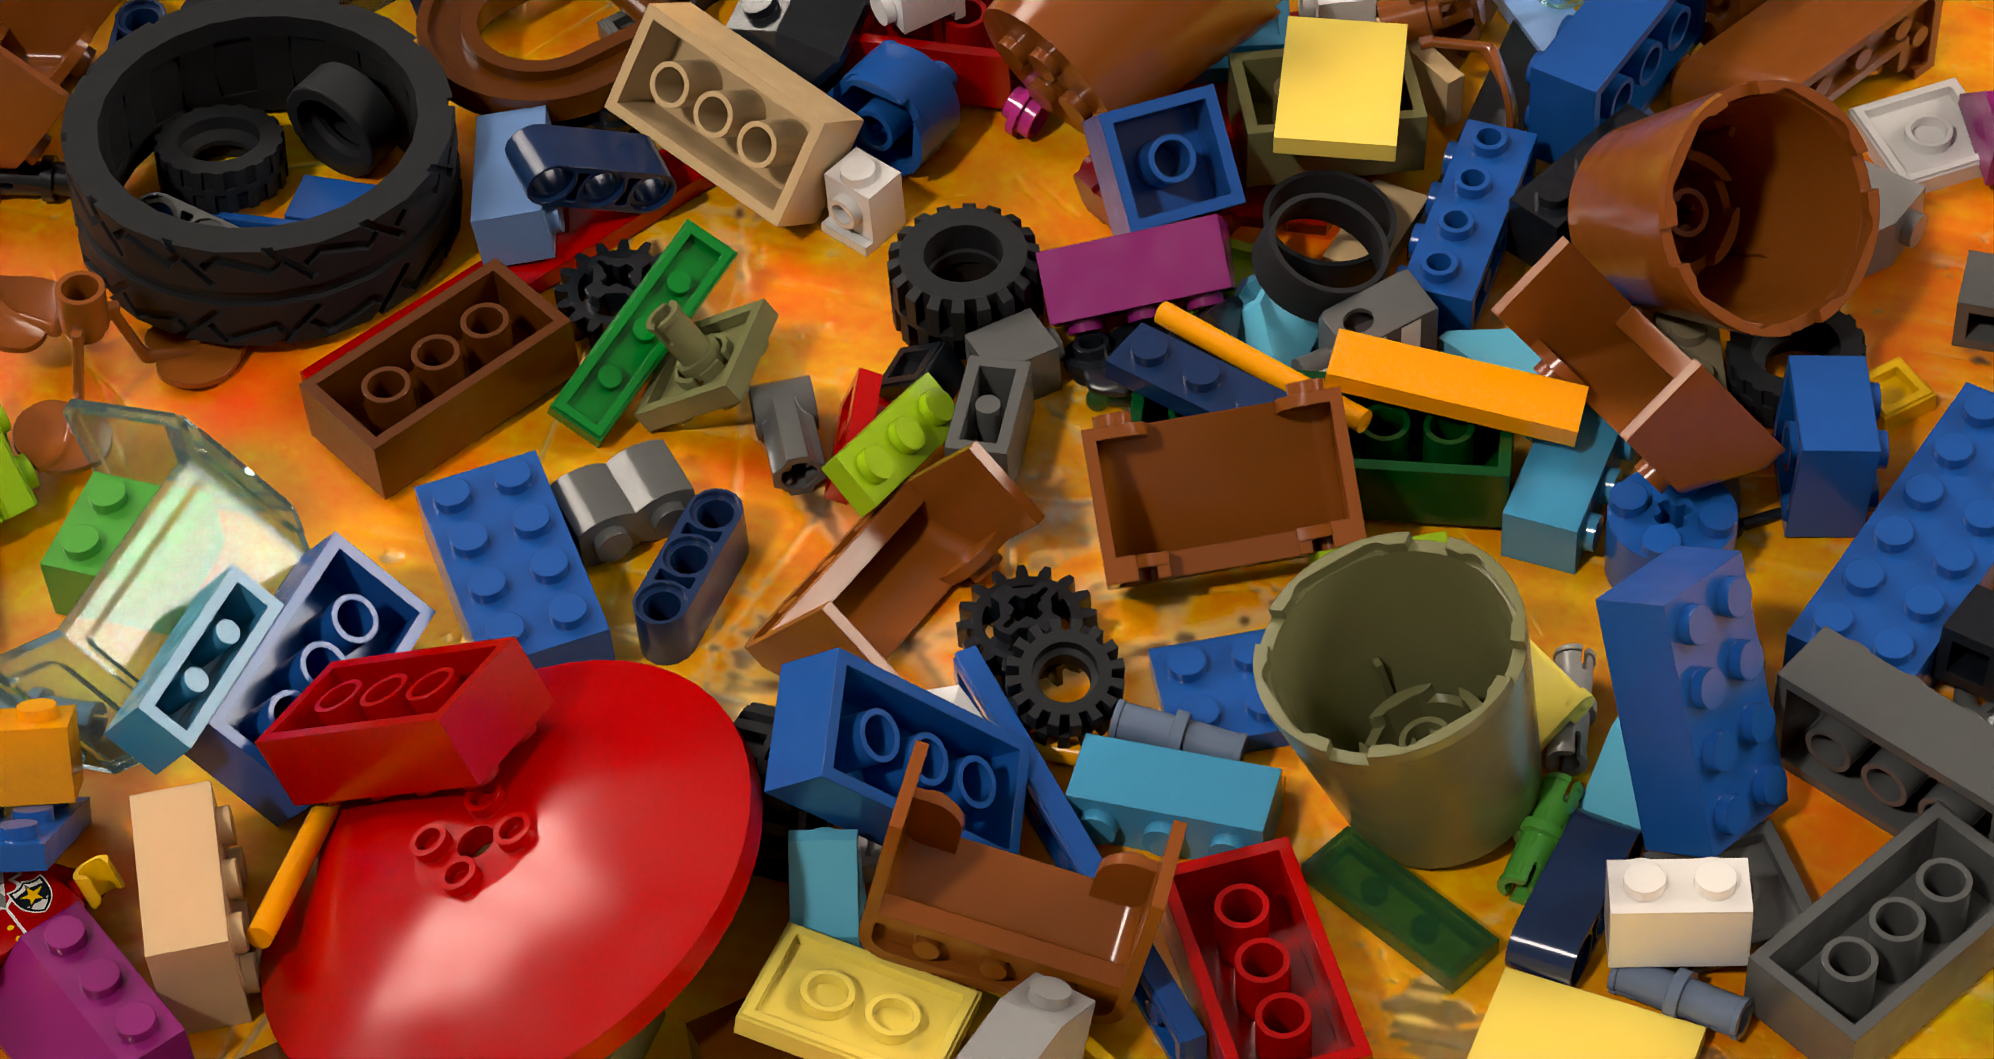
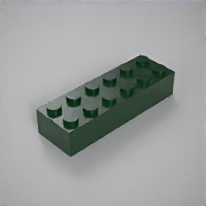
M1296 370L1311 379L1324 378L1325 382L1326 372ZM1134 391L1132 393L1130 407L1132 422L1144 421L1150 423L1185 417ZM1342 393L1343 396L1372 411L1371 422L1364 432L1357 433L1348 428L1364 520L1502 528V513L1511 492L1515 433Z

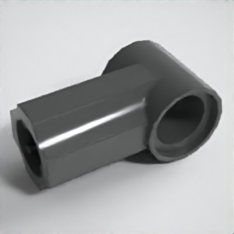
M805 375L750 386L748 393L758 441H764L774 488L784 489L791 496L813 492L814 487L820 481L826 479L827 475L821 469L826 462L821 440H819L817 432L820 429L810 376Z

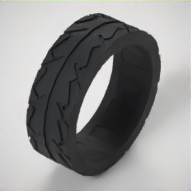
M212 0L200 2L161 16L155 24L148 22L119 39L88 67L86 76L82 75L66 102L61 129V146L84 265L89 271L102 277L105 289L108 288L114 294L109 298L117 300L120 306L136 319L171 334L181 332L187 334L186 338L226 346H274L277 342L284 340L286 344L328 337L372 320L377 312L384 314L415 294L441 266L443 258L447 257L461 225L463 189L462 179H460V158L457 150L458 137L455 106H448V101L453 96L445 71L425 45L418 46L413 41L417 37L391 19L353 4L349 6L339 5V0ZM332 61L349 65L366 75L382 90L393 106L400 123L401 140L397 146L405 154L399 164L373 189L342 207L307 220L270 227L239 228L192 223L155 210L129 194L124 188L136 167L154 152L155 135L161 132L160 128L166 122L169 123L174 120L175 116L191 112L199 107H212L215 104L230 106L240 104L247 105L248 108H259L261 110L287 109V98L292 90L319 65Z

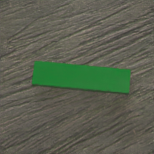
M687 219L555 398L547 414L599 448L669 352L657 337L646 329V321L650 314L661 304L666 302L668 305L671 300L678 302L683 312L692 320L735 261L738 253Z

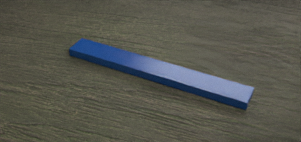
M974 645L956 652L955 658H953L955 685H960L984 719L1031 742L1024 813L1056 867L1094 878L1098 865L1102 860L1101 855L978 648ZM1152 944L1133 999L1168 1059H1207L1206 1032L1155 946Z

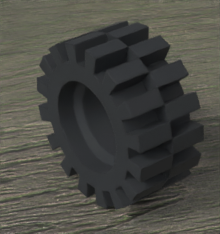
M1060 618L1050 619L1047 632L1043 633L1039 624H1036L1028 629L1027 641L1019 637L1013 644V655H1008L1006 662L1005 696L1027 733L1031 729L1036 730L1035 742L1046 746L1049 736L1058 737L1057 748H1069L1070 737H1078L1079 744L1082 746L1086 733L1092 734L1093 731H1096L1100 736H1103L1110 729V719H1112L1116 704L1119 699H1123L1125 665L1123 658L1117 659L1118 646L1111 639L1104 644V631L1094 625L1089 634L1083 632V620L1072 618L1071 629H1061ZM1068 664L1082 669L1088 676L1091 686L1085 696L1077 701L1058 702L1048 698L1042 692L1039 686L1040 676L1051 666Z

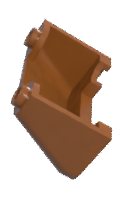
M1767 0L1693 54L1683 56L1675 64L1670 75L1672 86L1669 109L1737 84L1767 79L1796 82L1810 87L1831 101H1834L1883 64L1895 72L1901 71L1915 80L1934 66L1943 0Z
M1324 378L1302 380L1286 384L1287 396L1277 398L1274 402L1150 423L1144 421L1132 422L1131 411L1114 412L1092 417L1094 428L1081 430L1107 590L1305 558L1318 551L1340 548L1349 543L1367 538L1341 386L1326 389Z

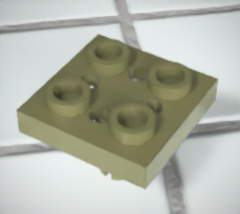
M763 298L693 323L683 312L677 301L671 300L668 305L666 302L661 304L650 314L645 326L669 352L655 369L634 416L651 432L673 424H685L694 417L718 409L728 410L735 407L749 392V382L759 359L768 348V339L779 314Z

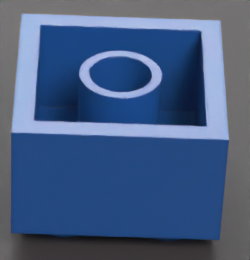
M1214 84L1101 113L1082 122L1113 236L1193 219L1246 202Z
M1788 355L1772 436L1786 449L1774 462L1779 503L1782 509L1784 537L1855 538L1865 524L1867 512H1874L1878 506L1879 482L1876 472L1877 469H1886L1888 465L1889 437L1886 430H1878L1876 421L1879 420L1881 412V389L1878 382H1870L1866 356Z

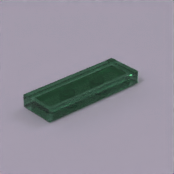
M1346 826L1301 864V871L1306 883L1451 994L1499 954V938L1386 853L1361 838L1350 826Z

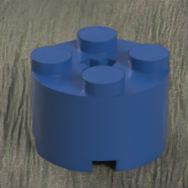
M884 40L870 51L827 93V95L864 119L850 151L855 147L863 150L901 172V178L904 175H912L922 167L956 133L960 124L961 109L955 91L958 86V77L955 71L945 62L933 61L922 52L893 40Z
M1639 472L1613 485L1610 490L1607 506L1604 571L1611 587L1613 588L1673 545L1735 550L1738 509L1733 496L1722 483L1680 494L1671 485L1661 494Z

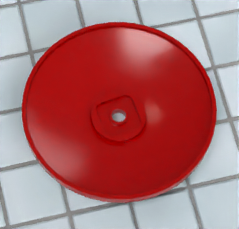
M589 660L538 668L535 670L555 702L536 722V732L528 740L514 747L498 764L500 768L499 773L489 783L472 791L455 788L437 790L426 796L410 793L391 795L380 801H372L371 798L346 800L274 940L268 948L262 949L260 987L264 1011L272 1033L289 1059H604L628 1042L669 1006L713 953L738 910L756 864L763 822L761 779L754 756L742 733L729 715L711 695L697 684L677 673L649 664L624 660ZM492 843L484 853L473 858L481 847Z

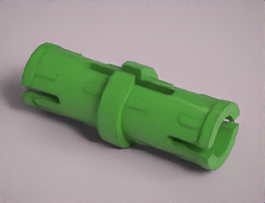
M1550 772L1543 777L1539 797L1530 816L1524 819L1520 829L1513 835L1516 845L1503 874L1497 881V889L1504 896L1509 892L1512 883H1515L1516 886L1509 898L1514 903L1526 904L1564 829L1575 812L1578 803L1584 796V788L1579 781L1573 784L1569 794H1565L1573 778L1568 774Z

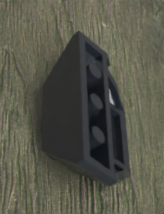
M739 0L726 27L819 88L843 67L871 10L870 0Z

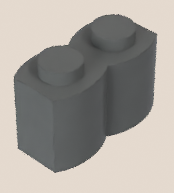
M663 439L635 444L619 452L606 463L590 464L577 468L561 476L550 485L584 566L614 562L623 558L641 542L668 538L686 506L695 496L694 488Z

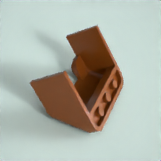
M0 0V169H16L23 161L33 166L44 153L52 140V137L46 132L65 110L66 102L71 96L69 92L60 87V84L68 74L78 79L88 67L97 52L89 44L96 31L121 0Z
M1564 236L1491 309L1497 317L1541 358L1533 367L1539 375L1589 386L1585 402L1642 457L1634 468L1661 494L1671 485L1680 494L1768 469L1786 450L1695 358L1691 360L1641 314Z
M974 441L905 479L877 507L860 518L749 638L744 648L763 668L780 676L781 665L839 647L900 677L887 659L952 586L968 577L974 583L984 579L1002 561L1003 557L998 552L1000 547L1007 540L1038 525L1045 515L977 441Z
M916 740L887 828L860 923L858 937L861 944L870 953L883 960L1000 996L1006 995L1032 974L1038 972L1044 976L1061 979L1072 990L1095 1000L1091 1024L1108 1025L1122 1020L1130 1007L1164 914L1188 823L1174 819L1159 861L1149 859L1137 852L1116 853L1101 860L1094 878L962 838L961 834L965 824V816L961 808L942 792L917 787L929 744Z

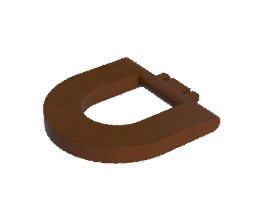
M422 0L416 19L417 45H425L443 67L453 96L450 101L479 115L546 105L551 122L565 121L605 109L606 101L649 3L677 2V0H610L635 23L570 54L547 60H523L506 56L492 49L481 37L485 27L494 18L529 0Z

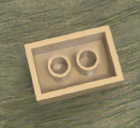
M210 780L130 795L144 952L158 997L183 1026L186 1034L253 1022L250 994L261 992L260 975L255 953H246L249 952V942L245 934L253 917L248 898L241 900L239 898H243L242 886H248L249 879L242 846L230 848L232 845H237L235 824L230 805L218 807Z

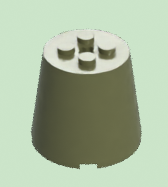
M1393 532L1360 539L1344 545L1319 558L1293 578L1268 609L1272 618L1263 634L1261 644L1255 643L1253 653L1255 685L1261 702L1272 722L1359 839L1370 850L1388 861L1422 869H1438L1465 864L1492 852L1509 840L1520 829L1525 818L1530 816L1538 800L1542 784V760L1528 621L1519 591L1506 570L1489 554L1463 540L1450 536L1447 543L1413 540L1410 532Z

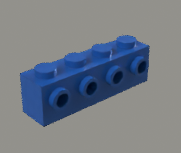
M1467 119L1459 141L1450 140L1446 147L1442 163L1443 181L1442 183L1433 181L1428 192L1425 206V216L1428 218L1425 224H1415L1408 248L1410 262L1408 266L1399 265L1395 272L1396 274L1408 269L1437 306V337H1440L1446 331L1476 330L1506 253L1509 199L1535 178L1538 134Z

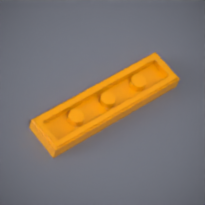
M1341 328L1338 330L1325 376L1326 389L1341 386L1342 393L1575 447L1589 386Z

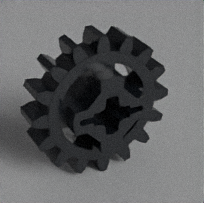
M621 239L617 250L609 251L603 243L596 244L597 255L591 258L582 253L575 255L577 269L562 268L560 270L562 284L554 285L556 307L571 320L575 342L588 337L590 350L594 347L663 253L661 252L653 256L651 243L645 242L638 250H631L628 240Z
M1024 565L1017 566L1016 577L1007 579L998 570L993 572V586L991 588L975 583L971 587L972 602H960V621L956 622L958 647L964 650L976 645L994 677L996 675L1002 676L1003 690H1005V672L1008 655H1013V644L1019 637L1027 641L1029 628L1039 624L1042 632H1047L1049 620L1060 618V620L1065 618L1070 625L1068 629H1071L1072 618L1083 620V632L1089 634L1094 625L1098 627L1097 609L1091 608V594L1088 590L1075 592L1073 576L1067 575L1058 582L1053 581L1051 567L1047 566L1043 567L1038 576H1028V571ZM988 625L993 627L994 636L991 638L985 633ZM1058 664L1047 668L1040 676V679L1048 678L1051 683L1058 687L1063 685L1062 671L1064 669L1079 674L1083 670L1073 665Z

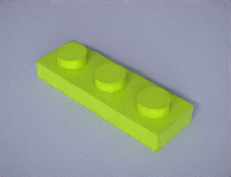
M927 372L912 383L821 469L862 518L877 507L946 441L956 405L950 395Z

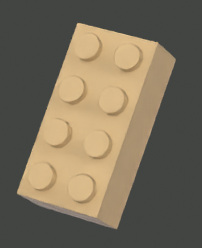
M691 2L649 3L604 106L607 110L642 134L649 136L656 144L776 227L814 224L818 222L827 203L824 173L850 152L864 122L863 118Z

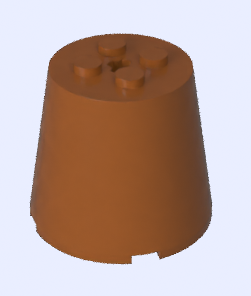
M993 0L983 14V22L994 47L1008 67L1027 87L1031 97L1042 108L1053 112L1068 125L1085 135L1082 122L1098 114L1177 93L1269 25L1281 13L1276 8V5L1281 0Z
M1770 79L1737 84L1623 125L1603 136L1587 152L1574 176L1568 202V226L1572 245L1633 306L1744 335L1783 337L1790 336L1791 333L1800 331L1814 323H1823L1842 308L1858 288L1870 265L1878 237L1880 222L1879 188L1871 189L1868 170L1862 155L1868 149L1862 136L1848 116L1834 102L1814 89L1796 82Z

